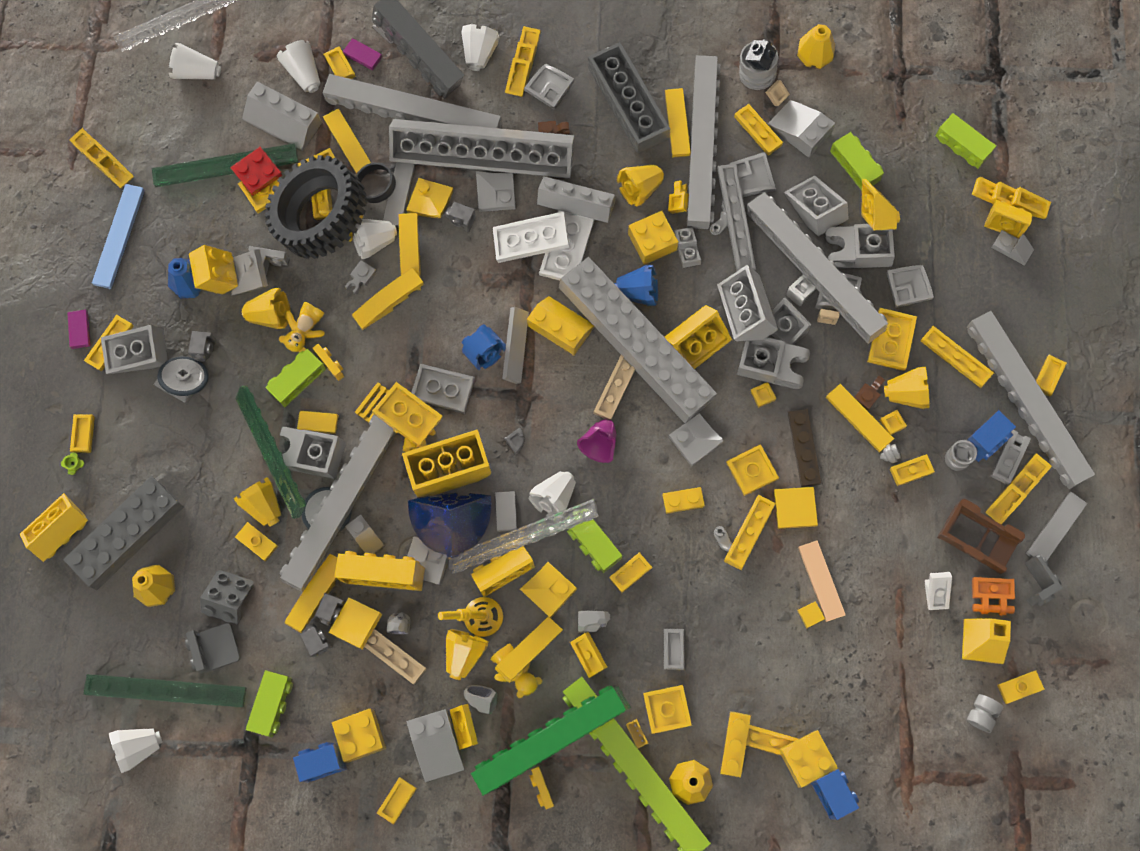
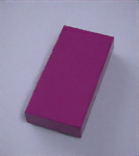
M353 38L343 50L345 56L372 71L382 59V54Z
M85 309L67 312L70 348L76 349L91 346L88 311Z

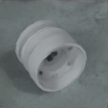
M752 41L741 51L739 76L741 82L749 89L762 90L771 86L775 81L778 52H776L769 70L753 69L745 60L753 43Z

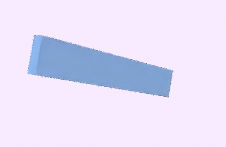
M125 184L92 281L94 286L112 289L145 191L143 187Z

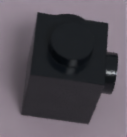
M754 40L745 60L753 69L769 70L777 50L768 40Z

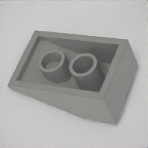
M790 100L767 125L809 158L832 134L835 122L817 110Z
M815 175L784 192L806 226L817 236L849 219L847 202Z
M148 325L101 337L106 374L160 367L168 360L163 328Z
M447 709L406 721L425 782L465 770Z

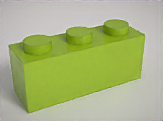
M954 113L939 127L935 135L941 143L946 144L955 154L962 156L967 160L968 164L975 166L977 169L990 157L996 148L995 144Z
M849 132L833 143L830 152L861 191L862 179L868 180L873 186L881 181L884 174L882 167L878 163L876 164L872 159L871 153L863 148L858 137Z
M306 349L301 351L291 364L284 366L277 377L270 379L265 388L285 408L320 376L326 368L314 354Z
M586 510L567 524L569 529L567 531L568 535L573 541L575 539L578 540L581 544L579 546L580 550L585 556L589 554L593 559L591 563L597 571L601 569L605 573L622 559V554Z
M265 670L245 730L268 737H273L274 734H277L280 727V722H278L280 715L284 713L287 705L285 702L286 696L291 693L293 687L292 678Z

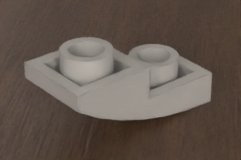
M693 227L675 230L674 233L678 240V251L682 267L700 265L701 258Z

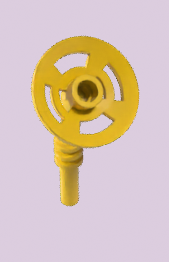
M480 597L471 601L466 609L439 612L438 618L439 620L457 619V621H464L467 629L472 634L487 637L496 633L501 627L503 611L495 600L488 597ZM479 602H488V605L481 604L476 607L474 606ZM494 607L498 612L497 621L493 620V613L491 611ZM470 619H474L475 623L472 626L469 622ZM492 627L488 631H478L479 628Z

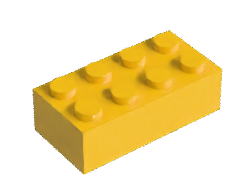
M345 551V554H338L335 578L345 584L422 591L425 567L419 561H415L413 557L403 556V559H395L396 556L384 555L382 558L376 557V554L364 553V556H360L356 552Z

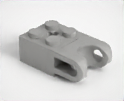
M854 224V226L832 227L825 233L828 243L837 244L842 247L841 251L831 253L828 256V260H832L836 264L837 269L892 267L895 254L892 229L874 231L869 224Z
M768 337L763 340L745 341L737 375L784 387L800 389L803 387L804 379L801 375L791 370L790 364L793 362H806L810 358V351L806 348L786 344L784 341Z
M282 427L280 436L290 441V448L284 454H274L271 461L272 464L282 469L331 479L336 478L346 445L340 437L309 430Z

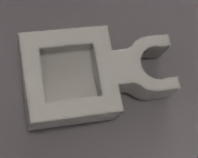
M361 260L350 274L353 280L346 284V289L349 290L351 286H356L353 293L357 295L360 285L367 286L377 273L376 269Z

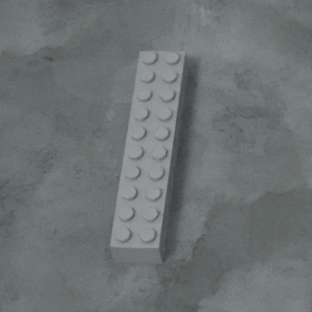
M393 119L389 126V161L563 178H570L574 135Z
M589 257L560 279L559 289L624 359L635 368L636 372L684 423L691 420L713 401L717 394L713 388Z

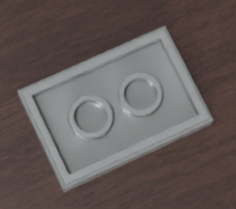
M420 364L411 393L427 405L465 414L475 377Z

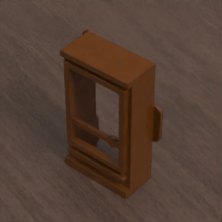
M962 499L955 505L937 538L995 570L998 574L1006 572L1007 568L1005 566L1016 546L1025 538V534L1009 524L1004 527L980 513L981 508L967 499ZM960 514L987 529L979 545L975 548L949 534ZM992 531L999 538L989 556H986L980 552V548L989 532Z

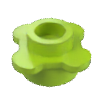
M72 452L62 460L61 466L68 470V474L74 475L79 468L84 466V461L78 458L77 453Z

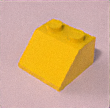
M996 200L990 209L984 227L997 232L1003 230L1019 239L1030 226L1032 213L1027 212L1023 208L1011 206L1005 201Z

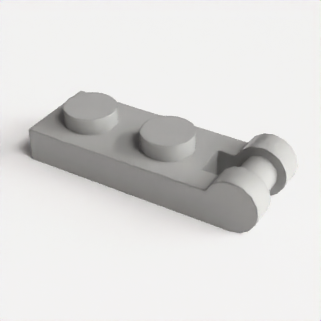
M1015 430L1011 431L1014 435L1006 441L990 476L1007 485L1011 483L1031 440L1030 437L1019 435ZM1014 441L1020 443V446L1014 445Z

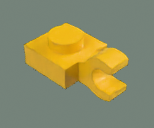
M681 180L674 182V194H669L668 212L671 214L684 212L688 209L687 184L682 185Z

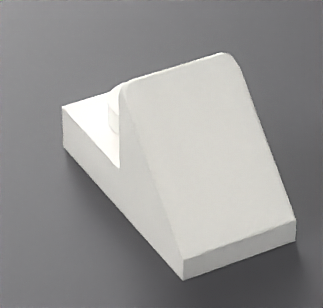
M802 275L789 287L786 296L801 306L808 296L816 290V287Z
M950 572L930 573L929 580H925L929 610L949 609L952 583Z

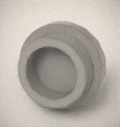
M896 444L886 445L883 453L880 454V459L895 463L901 458Z

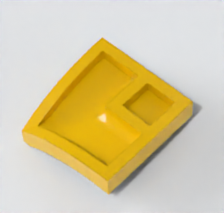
M418 178L407 207V213H417L418 216L441 218L453 194V187Z
M547 562L520 590L552 618L577 588Z

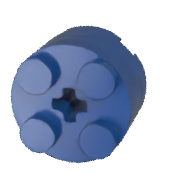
M484 324L475 333L465 337L462 341L464 345L462 353L478 370H480V367L484 369L491 367L501 358L499 355L501 350L505 351L506 344L490 327Z

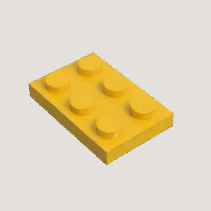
M879 308L878 313H882L886 317L888 325L886 331L871 342L867 362L905 371L917 316Z
M397 382L372 410L374 415L417 447L423 443L443 417Z

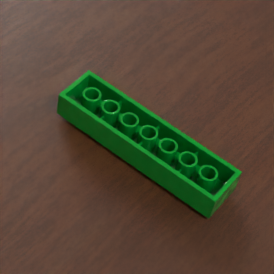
M611 685L603 688L598 692L600 696L596 698L592 696L582 701V707L570 708L563 713L564 717L562 719L558 717L550 720L545 724L547 728L542 729L541 727L528 734L529 738L527 740L523 738L512 743L509 751L507 748L492 756L494 760L488 759L476 765V770L471 775L482 795L484 796L629 710L631 707L619 686L612 687Z

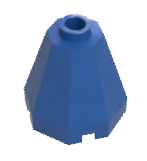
M174 258L168 264V287L181 299L196 298L202 289L195 288L190 260Z
M645 265L617 278L616 283H614L631 302L647 306L657 305L658 281L653 278V275H657L654 265Z

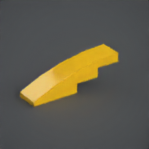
M523 26L520 42H518L515 57L512 60L505 89L506 94L523 97L541 30Z
M83 128L69 139L84 156L120 189L134 178L108 150L93 139Z
M981 176L976 179L972 192L973 196L994 204L996 200L1005 201L1011 206L1025 209L1027 212L1032 213L1033 217L1042 219L1047 218L1051 204L1050 201L1021 187L1014 189L1002 182L995 184Z
M417 213L399 214L401 275L413 268L421 278Z
M413 268L371 297L352 314V317L362 330L394 311L393 307L409 298L408 295L423 286L422 279Z
M1036 453L985 513L1002 525L1052 466Z
M329 554L286 618V625L302 633L315 616L324 593L329 594L335 586V581L337 580L335 578L336 556Z

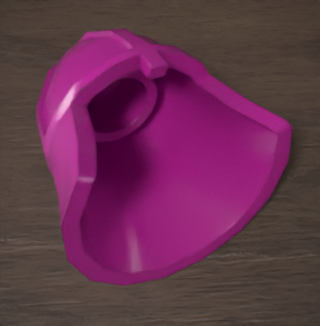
M606 419L596 422L577 440L579 450L594 461L601 463L611 462L617 437L614 423Z

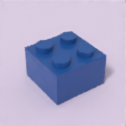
M999 410L967 440L976 447V460L978 462L982 458L987 460L1014 435L1011 431L1016 426Z
M326 742L318 745L319 749L310 750L309 748L299 751V756L293 757L299 782L309 783L347 770L339 746Z
M839 769L811 782L831 820H838L859 809L857 805L859 799L854 791L850 792L847 786L849 781L843 771L840 772Z

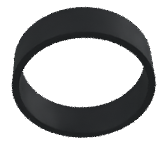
M378 162L367 164L356 174V177L362 181L369 172L374 170H385L390 173L388 187L379 195L364 198L368 203H380L386 200L395 189V177L385 164Z

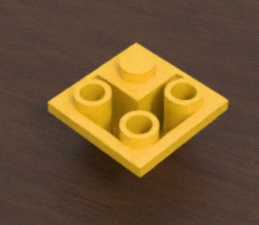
M964 619L962 659L1004 664L1010 643L1011 621Z

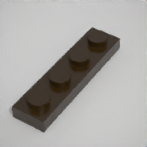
M808 409L789 411L788 418L801 487L820 485L821 478Z

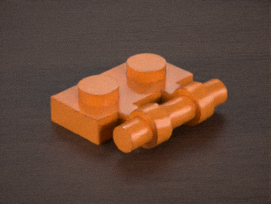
M972 578L973 598H981L980 604H973V612H980L981 614L998 613L999 615L1014 614L1015 607L1007 606V600L1015 599L1014 579ZM989 599H999V604L989 605Z

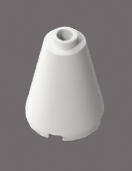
M304 40L295 41L285 46L287 50L283 53L280 50L277 54L279 62L301 88L309 93L317 91L320 86V80L309 41L306 43Z
M175 43L177 48L173 47L169 68H173L172 73H169L170 78L216 79V76H220L221 66H218L217 61L181 43Z

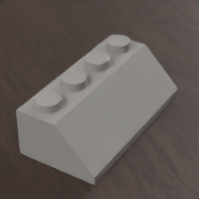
M256 82L247 95L242 119L301 151L306 148L322 124L318 112L259 82Z
M543 176L538 188L537 205L608 223L617 195Z
M749 265L744 266L717 284L735 341L763 340L778 330L761 277Z

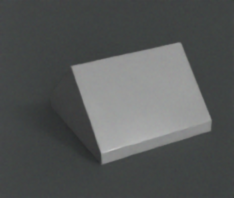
M783 298L773 309L772 313L778 330L771 335L776 340L794 345L808 333L811 324L786 298Z

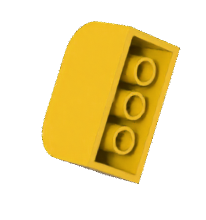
M478 429L402 453L413 491L420 498L434 496L478 482L491 474Z

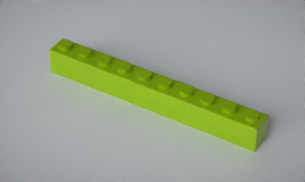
M580 677L563 691L565 696L562 699L569 708L571 706L580 708L582 707V701L592 696L596 698L597 695L584 678ZM615 719L589 733L594 741L598 738L602 743L600 749L607 757L611 755L615 760L613 766L619 773L624 772L628 777L625 781L632 790L636 788L641 794L638 798L645 807L648 805L654 811L651 815L658 824L662 822L667 828L664 832L671 841L675 839L680 845L677 848L678 851H703L711 844Z

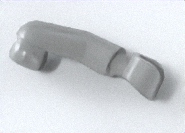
M722 201L721 205L723 211L721 212L720 219L710 226V232L713 235L720 234L728 227L724 201Z
M718 526L714 530V536L721 549L729 552L733 543H731L725 528Z

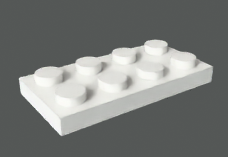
M564 212L570 247L545 253L539 271L540 276L560 280L582 262L594 219Z
M564 211L493 227L496 260L498 263L570 247Z

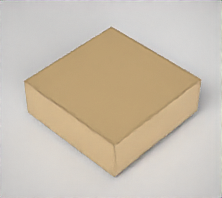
M777 80L766 91L774 106H779L790 95L781 80Z
M821 309L817 321L836 325L840 312Z

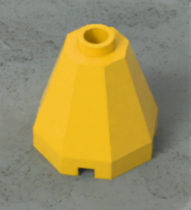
M818 24L800 39L797 56L805 66L811 67L813 65L821 69L832 62L835 42L830 29L826 25Z
M656 165L624 168L619 171L617 176V182L622 184V187L619 188L620 193L628 204H635L634 206L638 207L661 185L664 173Z
M274 288L246 302L242 308L243 318L249 323L276 329L286 328L288 322L285 313L290 311L286 293L284 291L280 292V288Z
M918 367L888 380V386H884L885 397H889L890 402L921 409L930 408L926 367Z
M266 477L264 478L265 483L259 481L239 494L241 498L236 496L234 500L238 506L263 526L269 525L271 527L280 521L278 518L281 516L274 485Z
M160 565L143 567L132 578L134 597L147 607L166 604L169 596L175 592L174 575Z
M450 629L446 636V672L450 674L449 677L461 680V678L468 676L484 654L489 641L476 635L473 637L469 635L470 633Z
M695 760L677 764L669 777L672 794L686 805L705 801L713 787L709 769ZM691 778L695 779V786L690 785L689 781Z

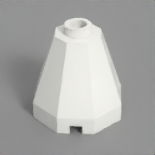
M474 24L463 26L462 39L466 65L469 66L470 70L480 71V69L485 68L498 45V31L487 26H481V29H477V25Z
M362 219L361 225H355L358 230L354 233L353 242L361 259L371 257L395 241L397 230L390 221Z
M558 472L535 486L529 494V500L541 513L542 510L548 512L546 515L548 518L561 521L566 513L576 484L574 476L569 472Z
M154 729L117 730L109 733L111 745L115 751L116 761L121 773L133 769L160 749L159 744L162 743L159 731L155 732Z

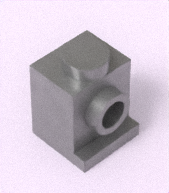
M454 202L452 207H449L446 212V217L449 218L454 226H463L465 231L469 232L476 217L473 208Z
M192 331L188 353L196 361L204 362L206 359L208 360L209 354L213 350L211 342L216 341L215 337L208 332Z
M324 593L315 616L320 618V623L330 626L342 610L340 609L341 605L344 606L346 602Z
M315 624L308 626L304 629V633L300 634L310 656L314 658L332 649L329 643L324 642L327 638L323 630L319 631Z

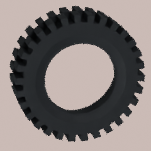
M318 155L317 159L314 156L309 157V162L305 159L301 160V165L294 164L292 166L293 171L291 172L286 170L284 172L286 177L284 179L280 177L277 180L280 184L278 187L273 186L272 190L275 193L274 195L269 194L268 199L271 203H266L265 207L268 212H265V217L268 219L265 221L269 227L268 231L293 254L299 257L303 256L306 259H309L310 256L316 259L318 255L325 257L327 256V251L332 254L336 252V246L342 248L344 246L342 241L345 239L349 241L351 239L349 234L357 232L358 229L355 225H361L363 220L360 218V215H365L366 212L362 207L367 206V201L364 199L367 195L364 191V185L359 178L338 159L330 156L323 157L322 155ZM325 189L338 190L337 200L329 215L317 226L302 231L299 219L305 203L319 191Z

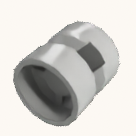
M959 440L946 452L945 462L952 470L961 471L966 469L976 459L977 449L970 441Z
M979 694L974 703L976 708L970 711L966 721L982 731L991 733L996 724L994 718L1000 716L1004 707L994 699Z

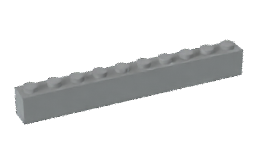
M696 55L687 228L709 229L710 223L714 221V212H711V206H714L715 195H711V191L715 189V178H712V172H716V161H713V156H716L717 145H714V139H717L718 128H714V123H718V112H715V107L719 105V96H716V91H719L720 80H716L717 75H720V64H717V56Z
M329 74L323 90L325 100L332 105L339 104L348 109L355 108L365 113L378 114L384 118L391 117L400 120L499 129L502 125L501 116L332 74Z
M764 192L747 204V214L868 344L886 331L888 325L886 317L882 313L879 314L875 310L873 303L862 296L859 288L854 287L849 282L848 277L837 269L836 264L825 257L823 250L812 243L809 235L804 234L795 221H791L787 212L776 205L773 197L768 196Z
M992 311L972 320L967 326L968 334L971 338L975 339L978 344V350L981 354L985 355L988 360V366L997 374L1000 385L1007 390L1010 401L1015 403L1020 417L1025 419L1029 425L1030 433L1039 441L1040 449L1046 452L1051 466L1059 473L1063 485L1071 489L1093 477L1095 473Z
M376 415L372 416L369 422L371 426L368 431L362 433L359 439L361 441L359 446L353 448L349 463H345L341 468L340 478L338 480L335 479L332 483L330 495L328 497L325 496L320 504L321 510L318 514L315 513L310 521L311 527L303 532L300 538L302 542L299 547H295L291 552L290 557L292 559L289 564H285L280 571L281 581L301 592L308 585L396 435L393 428Z

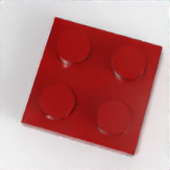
M261 147L230 167L252 196L283 176Z

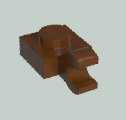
M556 121L538 122L539 132L570 134L568 122H562L559 125H556Z
M878 376L871 386L865 383L854 398L866 410H869L881 394L877 390L885 379Z

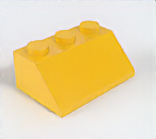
M862 179V217L874 231L897 229V223L900 221L899 211L868 180Z
M550 296L538 303L527 318L528 327L574 356L595 327L590 321Z
M707 305L665 336L666 340L694 369L732 340L718 311Z
M63 493L22 531L20 536L26 548L44 562L47 558L53 557L62 544L68 543L76 531L83 529L88 519Z
M514 545L507 550L508 553L501 556L499 554L493 557L488 565H480L473 570L474 573L471 576L483 597L488 596L535 568L532 558L523 545Z

